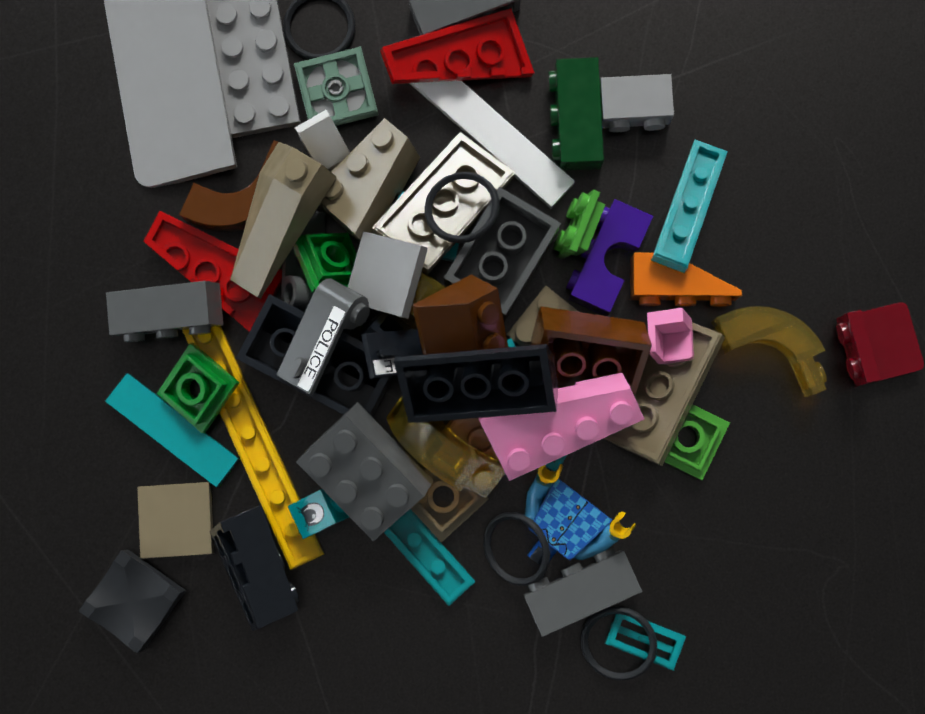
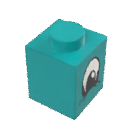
M323 489L288 506L303 539L349 518Z

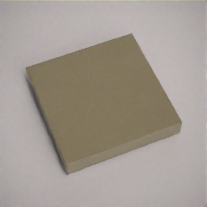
M210 482L137 487L140 559L214 554V541L210 534V531L213 529Z

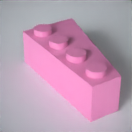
M617 373L579 381L573 386L559 388L557 412L483 417L478 419L509 481L636 424L644 420V417L623 373Z

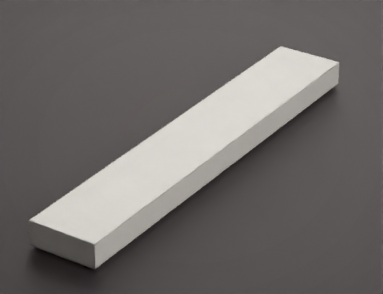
M462 81L409 83L481 148L515 172L514 177L550 209L574 185L575 181Z

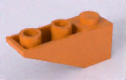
M634 252L630 258V300H639L640 306L661 305V300L675 301V306L683 307L695 306L696 301H710V306L726 307L731 306L732 301H736L742 296V290L690 263L685 273L651 261L653 253Z

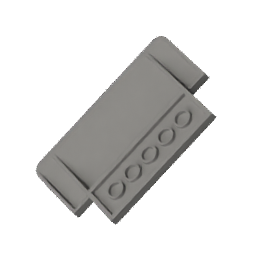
M104 0L134 175L136 180L144 187L156 188L237 168L232 138L301 124L278 0Z

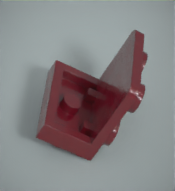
M898 302L863 312L857 310L836 318L837 336L840 343L844 345L847 356V371L850 378L854 381L855 387L923 369V357L910 312L905 303Z

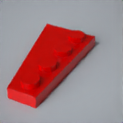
M511 8L382 47L380 50L392 84L521 78L534 75L531 61Z
M159 211L143 241L190 282L210 281L220 283L222 309L249 332L268 295L271 294L275 297L282 284V270L279 269L261 299L230 280L239 249L162 211Z

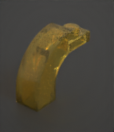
M754 306L728 312L711 321L715 331L723 334L725 337L721 345L725 354L749 344L759 343L772 346L783 353L788 359L805 398L827 390L824 384L827 381L825 371L819 362L815 363L812 357L824 352L825 349L816 334L797 317L779 309Z
M402 396L386 417L390 429L401 445L431 473L459 491L465 487L487 498L505 474L500 461L464 442L443 421L408 423Z

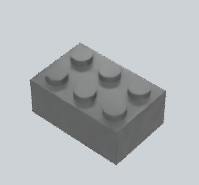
M499 187L497 194L500 209L497 220L485 235L464 244L446 273L444 284L448 287L469 275H473L497 287L503 320L505 321L558 234L561 223ZM492 200L472 233L482 228L488 221L492 211Z
M358 402L296 461L372 541L376 540L420 501L434 481Z

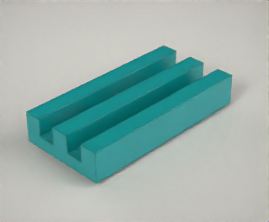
M615 614L614 621L611 623L609 634L604 643L646 660L649 652L615 639L617 633L650 645L648 636L620 625L622 620H626L641 627L643 626L629 616ZM649 622L654 632L676 640L674 647L657 640V648L671 655L669 660L656 655L653 662L674 671L686 636Z

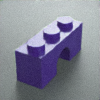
M614 199L610 208L605 207L597 225L601 229L596 240L592 239L588 250L580 256L587 259L581 272L574 269L566 289L572 291L568 300L600 315L608 316L624 280L612 275L607 270L604 256L613 249H624L631 253L637 252L653 216Z

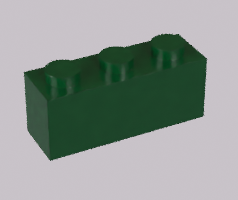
M598 57L556 59L554 71L548 72L549 92H555L556 105H550L551 126H557L558 139H552V160H559V167L563 171L601 169L604 155Z

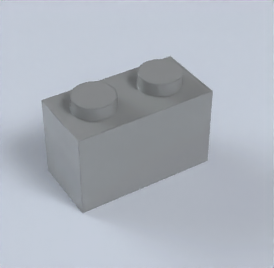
M671 74L600 78L602 128H609L610 132H625L630 130V127L644 126L645 130L654 131L663 129L665 125L670 124L674 116Z

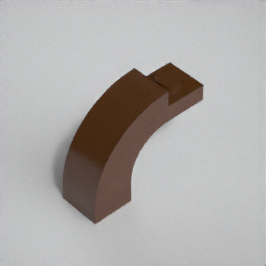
M273 141L263 166L275 149L278 141ZM259 174L248 187L234 193H219L193 183L179 215L186 222L209 231L227 233L244 230Z

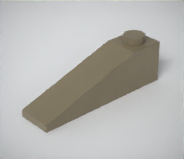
M278 142L259 173L231 275V281L261 299L337 178L332 172L294 147Z

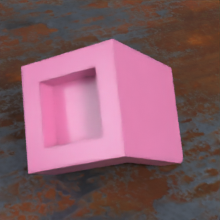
M683 308L647 313L648 334L652 344L649 353L659 365L693 360L692 319Z

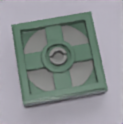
M361 46L294 63L308 120L324 110H327L335 126L379 115Z

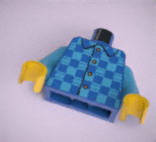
M562 464L559 465L556 471L548 470L546 465L539 467L538 474L527 491L525 516L531 518L544 532L549 544L550 560L556 552L569 561L572 558L585 560L609 549L618 540L627 538L636 527L635 523L630 528H625L620 524V520L626 514L625 512L618 513L612 521L610 517L559 479L563 469ZM529 527L528 529L535 534V532ZM538 540L527 556L541 566L543 551Z

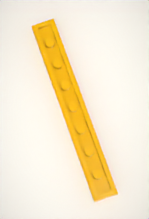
M221 326L211 327V333L201 335H189V329L182 330L188 344L194 343L240 382L221 409L220 415L290 569L293 570L324 555L325 553L316 534L303 539L288 506L299 501V496Z

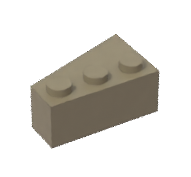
M384 118L331 171L337 178L323 198L320 206L359 243L363 231L372 233V227L387 212L396 194H401L420 159L409 138Z

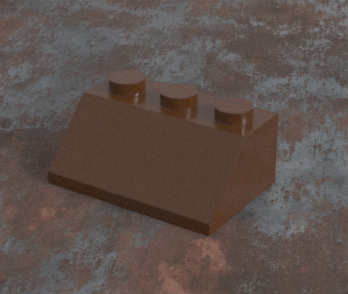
M469 275L412 305L423 355L508 347L498 288L473 275Z
M543 306L539 308L531 338V345L547 344L553 353L558 389L573 386L579 381L623 373L634 397L652 347L645 322Z

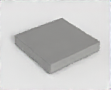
M363 231L348 288L365 296L368 299L369 308L408 319L428 248Z

